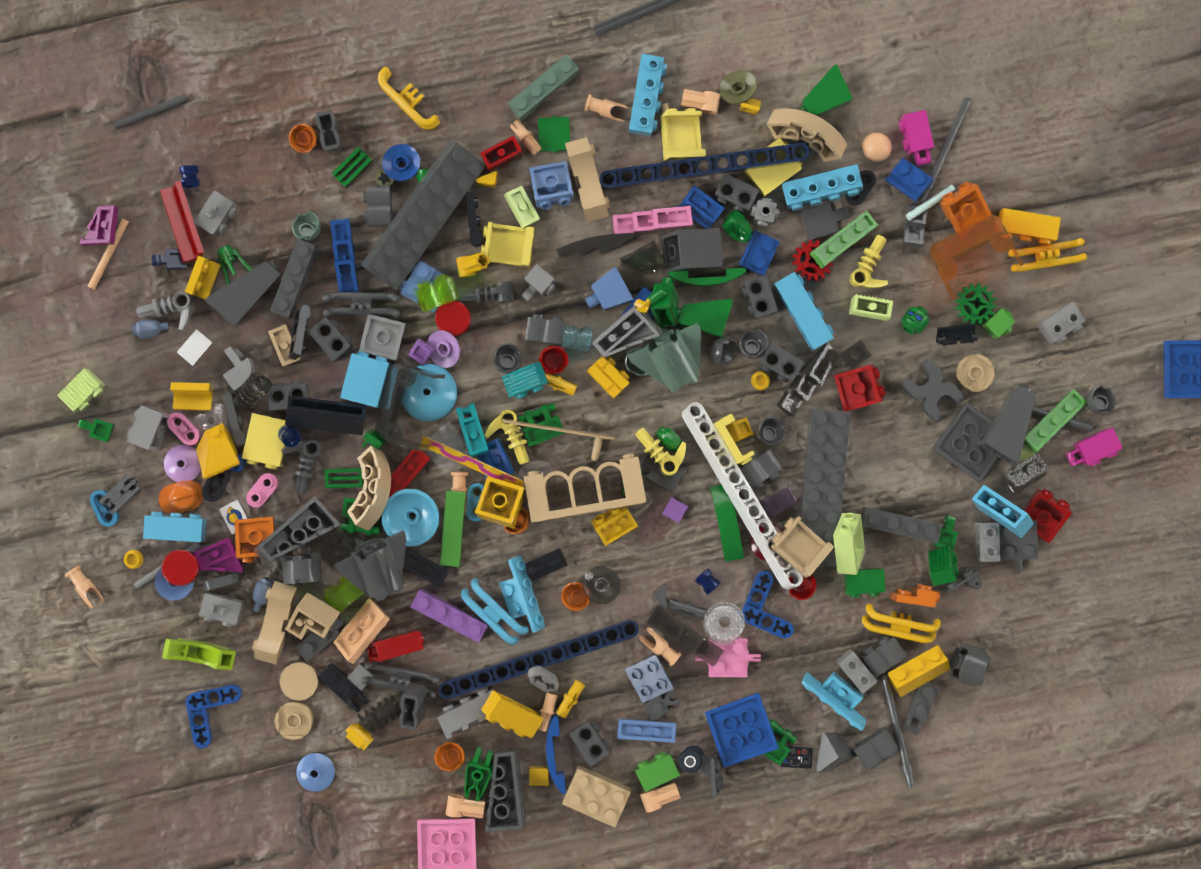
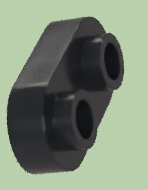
M863 170L860 172L861 181L862 178H867L869 182L868 184L862 182L863 191L858 194L857 200L852 199V196L845 195L849 205L858 206L865 200L876 183V176L872 171Z
M229 469L223 471L225 473L224 478H220L219 474H216L207 479L202 489V495L205 500L215 502L222 497L231 479V471ZM213 488L216 490V495L214 496L211 495V489Z

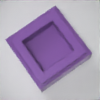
M418 339L408 355L424 366L435 349L421 339Z
M671 497L662 514L679 523L688 506Z

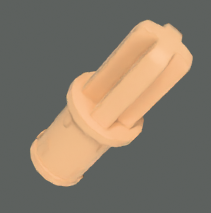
M519 119L514 121L515 125L511 124L510 128L520 138V143H524L533 155L539 153L542 148L533 138L532 132H529Z
M546 692L543 707L540 709L541 717L544 718L538 728L540 731L547 732L549 729L552 715L555 714L553 711L558 697L557 694Z

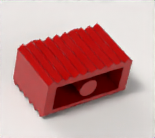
M513 135L481 152L480 155L488 171L492 172V170L495 171L502 167V165H506V163L509 164V161L512 162L516 158L519 159V156L522 157L523 153Z

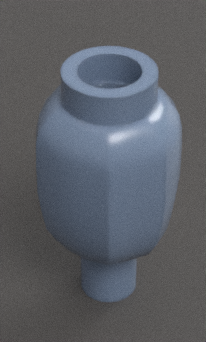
M155 319L140 320L136 325H132L133 335L138 336L140 339L152 338L159 335L162 330H169L168 322L160 323Z
M262 577V580L256 583L252 595L255 602L253 611L260 612L262 605L268 603L266 593L268 588L273 586L272 579Z

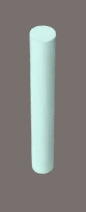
M950 185L906 214V218L911 221L943 200L942 197L945 194L955 192V187Z

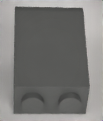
M720 228L682 229L661 236L665 274L671 271L691 272L723 267L724 255L721 248L722 236Z

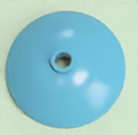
M419 365L411 369L402 380L400 386L401 403L405 410L416 419L422 421L439 420L446 416L456 403L457 386L455 380L447 370L438 365ZM427 388L431 391L428 396L424 395V390Z
M410 488L400 490L389 497L381 518L383 528L389 537L403 530L407 537L406 546H418L427 542L435 534L440 517L436 503L428 494L421 490ZM411 512L416 514L415 519L410 517Z

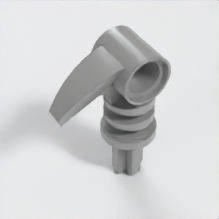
M182 291L177 292L173 298L168 296L167 300L164 297L161 298V301L155 298L152 299L151 304L137 307V315L139 318L156 314L159 318L162 317L163 312L169 314L170 310L172 313L178 311L181 314L179 330H184L192 316L194 298ZM183 296H186L187 303L186 305L181 306L180 299Z

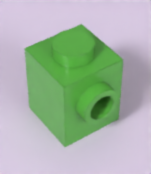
M1001 308L981 326L993 339H997L1002 334L1006 336L1013 329L1011 326L1015 321L1012 319L1013 315L1007 309Z

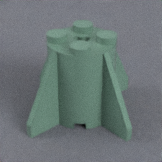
M698 323L680 331L676 329V332H673L672 329L666 330L665 326L661 327L663 330L661 335L653 338V343L649 344L648 342L645 347L628 354L629 360L665 385L666 388H669L671 392L679 390L681 386L687 383H695L700 372L701 328Z

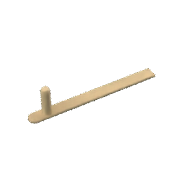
M503 419L504 423L595 437L591 460L595 462L599 460L603 438L615 439V437Z

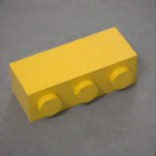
M1003 208L999 211L996 234H1001L1002 238L1012 239L1014 236L1020 237L1021 241L1031 242L1032 240H1038L1039 244L1050 245L1058 239L1061 217Z
M937 645L890 671L888 676L896 692L902 697L949 671L950 665L948 659Z
M495 690L491 692L481 708L488 721L493 724L498 722L502 728L508 731L513 729L514 733L522 738L527 736L532 739L544 720L535 710Z

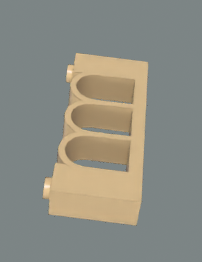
M634 454L623 455V459L619 460L620 465L615 462H606L601 464L596 472L589 467L581 466L574 469L569 477L561 471H553L545 477L543 473L539 474V471L528 472V476H524L531 523L645 504L646 497L638 456L634 457ZM614 467L621 472L626 498L603 502L600 474L605 468ZM589 472L594 476L599 503L583 506L576 505L573 480L578 473ZM561 476L567 480L572 508L550 511L547 483L551 478Z

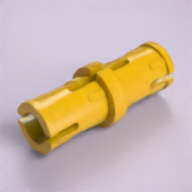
M544 372L548 381L546 385L552 387L555 391L559 390L571 396L574 395L577 385L563 380L561 376L556 377Z
M577 679L574 680L568 693L564 694V699L556 710V714L562 718H567L574 704H577V699L586 686L584 683Z

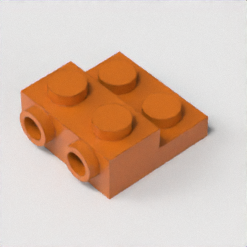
M972 182L961 184L958 187V191L945 194L942 197L943 200L939 202L946 218L951 221L959 237L964 236L993 218L978 185Z
M274 517L235 520L236 558L242 560V563H252L254 559L260 558L254 549L275 531Z
M917 584V587L911 586L910 591L905 589H897V592L891 591L890 599L901 603L936 607V603H939L940 592L932 590V586Z

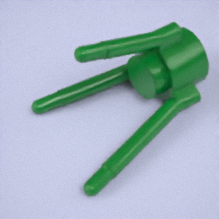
M230 245L223 246L217 250L218 260L227 285L230 284V279L225 265H228L232 275L235 276L236 272L232 265L236 260L235 257L248 271L253 270L240 256L237 249H232Z

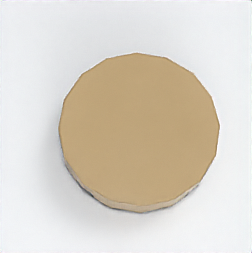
M980 354L964 357L956 368L958 384L969 392L986 390L995 378L992 362Z
M292 663L281 673V690L292 700H305L312 696L318 688L319 678L316 670L308 663Z
M291 701L280 707L275 715L274 722L277 731L284 738L297 740L310 732L313 727L314 718L312 711L307 705L302 702Z

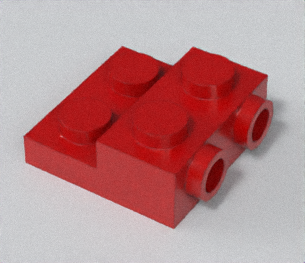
M873 364L834 375L844 412L884 401L883 397L886 396L883 385H879L878 378H880V372L878 367L874 368Z
M1038 488L1027 502V507L1024 511L1028 513L1032 520H1037L1038 537L1050 543L1072 512L1067 501L1063 499L1058 501L1053 498L1054 494L1045 488L1042 491Z

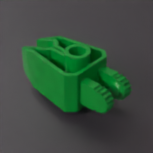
M477 747L475 757L469 760L466 766L464 785L465 797L467 799L474 787L477 790L476 801L483 795L492 776L494 763L491 760L494 751L489 750L486 760L480 758L482 747Z

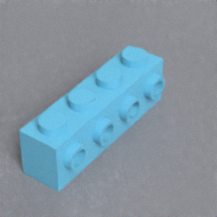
M641 54L629 133L651 137L652 131L656 132L658 120H654L655 112L659 113L661 101H657L658 94H662L664 83L660 82L661 75L666 74L667 64L664 63V57Z
M858 164L782 183L788 210L792 209V211L800 210L803 206L809 204L811 206L820 205L825 200L836 201L845 195L850 197L856 196L863 191Z
M793 272L776 282L773 287L811 351L833 339L832 334H834V331L822 319L824 314L819 307L816 308L813 304L814 297L811 292H806L803 285L805 283L802 277Z

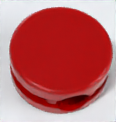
M451 300L439 306L435 314V323L439 330L447 331L454 337L463 335L469 329L471 314L463 303Z
M175 550L169 553L162 563L164 578L176 586L191 584L196 580L200 571L197 558L186 550Z

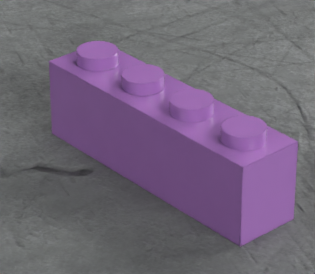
M422 588L418 591L410 606L478 643L488 627L482 619Z

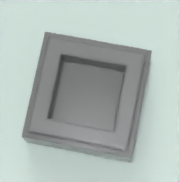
M360 663L347 678L361 691L366 686L361 683V678L365 676L374 677V675Z

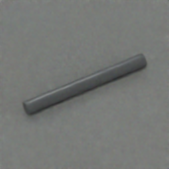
M185 94L118 120L114 122L116 129L122 128L188 102Z
M1033 406L1031 414L1044 418L1050 411ZM1072 418L1066 423V425L1091 432L1093 429V425Z

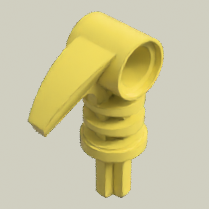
M876 235L870 248L864 249L865 256L860 258L862 262L857 263L858 269L849 276L852 286L873 289L888 285V281L877 280L871 277L873 272L872 266H876L875 261H880L882 258L879 253L886 243V238ZM856 273L863 275L864 280L862 283H858L855 280Z
M505 410L489 425L485 437L488 439L495 431L502 428L504 433L509 436L507 441H511V444L508 446L509 449H514L520 465L529 462L524 446L527 440H522L521 438L523 433L519 432L521 427L503 422L504 415L508 413L513 415V421L518 420L517 415L513 411Z
M645 428L638 430L635 435L645 446L644 453L650 452V458H655L654 463H659L662 475L666 477L673 476L684 459L686 443L682 442L676 454L671 456L667 451L664 453L662 450L663 446L659 447V439L654 441ZM665 463H672L674 470L667 472L664 469Z

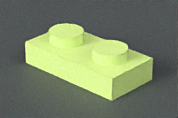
M522 186L505 193L504 197L522 229L540 220Z

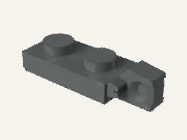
M338 618L325 638L312 632L295 647L296 650L308 662L337 638V635L340 634L337 629L345 622Z

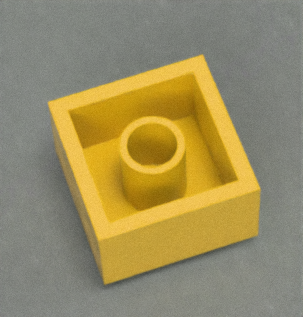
M487 476L475 514L478 518L514 529L526 496V490L524 487Z

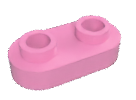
M175 412L169 415L167 419L169 429L184 444L196 445L200 441L201 432L184 414ZM177 419L181 420V424L179 426L176 425ZM191 432L194 433V438L192 440L189 438V434Z
M271 473L263 474L247 493V503L255 508L263 506L279 485L278 478ZM267 479L271 481L268 487L265 485V480ZM255 494L259 496V500L257 502L253 500V496Z

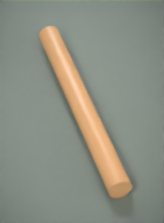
M122 218L116 229L114 245H108L88 287L95 290L129 221Z

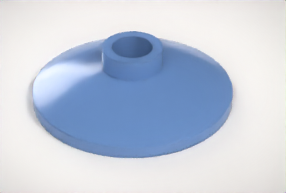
M162 567L155 576L157 592L168 600L183 599L191 592L194 586V582L186 586H176L169 583L163 576Z
M308 754L301 759L297 766V779L301 786L309 791H322L329 787L334 779V764L324 754ZM313 770L317 771V777L312 776L311 772Z

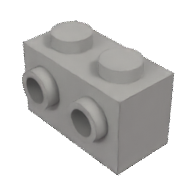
M1070 302L1038 323L1037 327L1049 344L1054 342L1059 344L1067 338V333L1070 331L1075 333L1083 327L1081 324L1086 319L1074 302Z

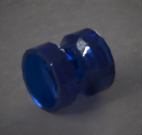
M185 165L179 167V174L182 176L180 181L183 188L200 186V180L197 178L199 173L198 166Z
M283 425L278 431V438L285 446L295 447L299 444L301 436L295 427Z
M709 568L694 580L703 587V591L707 595L721 584L718 578L713 577L712 571Z

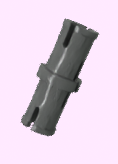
M670 597L667 609L683 613V616L689 615L702 620L705 619L707 608L691 604L690 601L684 602Z

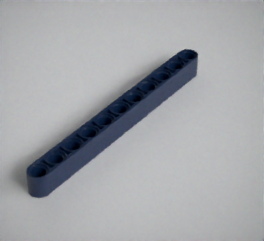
M796 143L612 169L601 173L600 183L606 189H617L802 163L807 160L809 149L806 144ZM803 148L806 154L804 157L798 158L795 155V150ZM778 151L786 153L787 156L784 160H778L775 157ZM758 154H765L767 156L766 162H757L756 157ZM741 156H745L748 159L747 164L744 166L737 164V159ZM721 159H726L729 162L728 166L724 169L718 167V162ZM701 162L709 163L707 171L699 170ZM684 164L690 166V171L687 174L680 172V167ZM664 167L671 169V173L667 177L661 175V170ZM644 170L652 171V176L649 179L642 178ZM627 172L633 174L630 182L623 180V176ZM607 175L614 177V181L610 185L604 183Z
M627 619L447 679L439 686L438 693L443 699H451L526 674L532 667L541 666L544 668L631 639L639 632L638 624L635 620ZM627 624L635 625L636 629L633 633L629 634L625 631ZM609 630L617 632L615 639L607 638L606 634ZM591 636H596L599 639V643L594 646L590 645L588 639ZM578 642L581 645V649L577 652L572 651L570 648L571 643ZM559 648L562 650L563 655L556 658L552 655V650ZM541 654L544 657V662L541 664L536 663L534 656ZM518 660H522L525 662L526 668L519 670L515 663ZM503 666L507 668L508 673L505 676H501L498 674L497 669ZM483 672L487 673L489 675V681H481L479 678V674ZM461 680H470L471 686L464 688L461 685ZM450 685L453 688V692L446 694L443 691V686Z

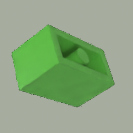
M665 751L659 752L654 756V759L650 761L645 759L637 763L635 772L645 792L680 776L670 751L667 753Z

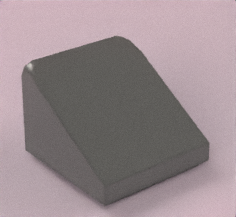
M662 584L653 591V595L661 606L666 608L665 584Z

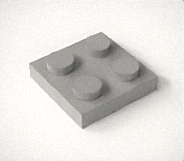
M368 314L359 351L397 361L406 323Z

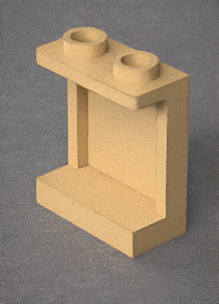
M800 516L794 519L791 517L784 524L785 530L782 533L778 532L773 537L772 541L774 543L770 547L806 578L811 576L834 546L830 542L825 543L800 521L802 519Z

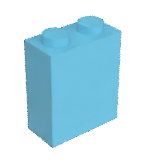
M360 351L357 354L352 353L340 398L380 408L391 364L387 363V359L376 356V359L368 358V353Z

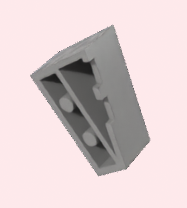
M634 305L597 336L592 344L604 357H607L648 339L658 337L663 330L647 312L641 313L637 311V307Z
M487 687L477 691L478 695L472 698L469 695L460 699V703L455 706L449 704L442 708L443 711L437 719L447 739L451 738L452 734L458 731H464L469 726L486 720V715L481 708L490 696L493 688L489 690Z

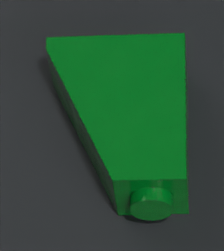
M837 64L833 65L802 100L800 110L819 117L852 101L853 98Z
M725 299L683 304L682 309L678 308L677 324L689 327L698 323L701 332L720 338L722 337L733 300Z

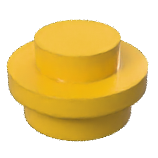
M758 371L752 375L751 384L757 390H764L770 384V377L766 372Z
M130 550L124 556V563L130 569L139 568L143 564V555L138 550Z

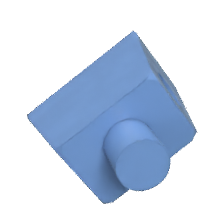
M616 267L592 284L591 288L594 294L585 298L590 309L600 304L604 311L633 301Z

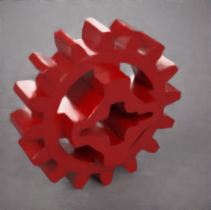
M808 240V245L802 242V249L797 247L795 251L798 254L792 255V258L796 259V261L792 262V265L797 266L794 272L800 271L801 277L807 276L806 281H809L811 277H813L814 282L818 280V276L821 279L825 278L824 272L829 274L831 271L828 267H833L834 265L830 262L821 269L817 262L815 264L809 263L811 259L810 253L812 252L810 248L816 249L819 247V240L815 244L812 243V240ZM802 253H804L805 257L803 263L800 262ZM805 269H811L814 273L807 272Z

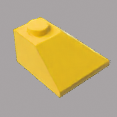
M223 423L204 432L196 448L204 479L240 464L233 436Z

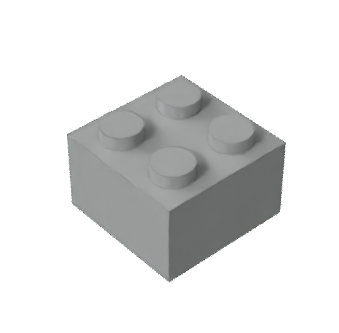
M141 405L135 411V422L127 432V442L147 450H159L168 428L167 419L170 413L151 406Z

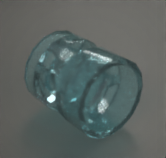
M566 324L563 349L574 350L578 348L579 351L590 352L593 328L582 327L578 329L577 326Z

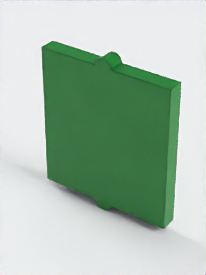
M553 115L550 118H538L539 145L542 148L540 152L553 151V153H556L557 151H567L565 143L570 142L569 117H555Z

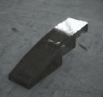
M634 233L595 236L558 248L556 252L559 258L575 251L582 257L598 249L601 256L635 240Z
M825 343L807 362L778 402L777 406L788 416L794 417L802 401H808L816 386H822L839 357V354L828 343Z
M656 607L647 621L652 627L711 666H715L724 652L722 648L659 607Z

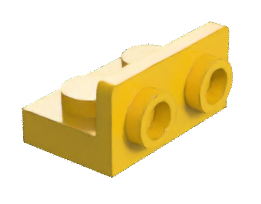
M198 256L185 292L203 299L209 297L221 265Z
M627 507L608 510L605 513L598 514L591 521L605 546L638 527Z

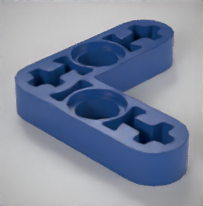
M760 571L757 573L742 607L741 618L744 622L778 637L789 638L794 632L792 624L762 610L773 584V576L768 571ZM767 574L769 582H765L763 585L766 591L755 588L756 584L761 585L762 581L759 577ZM756 591L762 594V599L759 602H754L751 598L752 594ZM752 609V613L758 616L759 612L762 613L758 619V624L755 623V618L750 617L749 620L746 619L745 611L749 612ZM764 617H770L772 619V625L770 627H764L762 625V619ZM776 620H779L778 625L782 627L787 624V628L790 630L789 633L785 632L783 635L782 631L776 628V631H772L776 626Z
M232 684L191 693L186 698L192 738L197 747L205 748L212 742L207 708L238 701L243 695L240 686ZM231 688H233V691H237L238 694L235 698L233 696H226V701H223L224 694L229 693ZM211 692H216L219 695L218 702L214 703L209 699ZM203 694H205V701L197 703V706L195 703H191L194 696L196 699H201L204 697ZM196 715L203 716L204 723L202 725L195 723L194 718ZM206 727V730L202 731L203 737H207L203 744V741L198 739L201 737V730L197 732L196 729Z

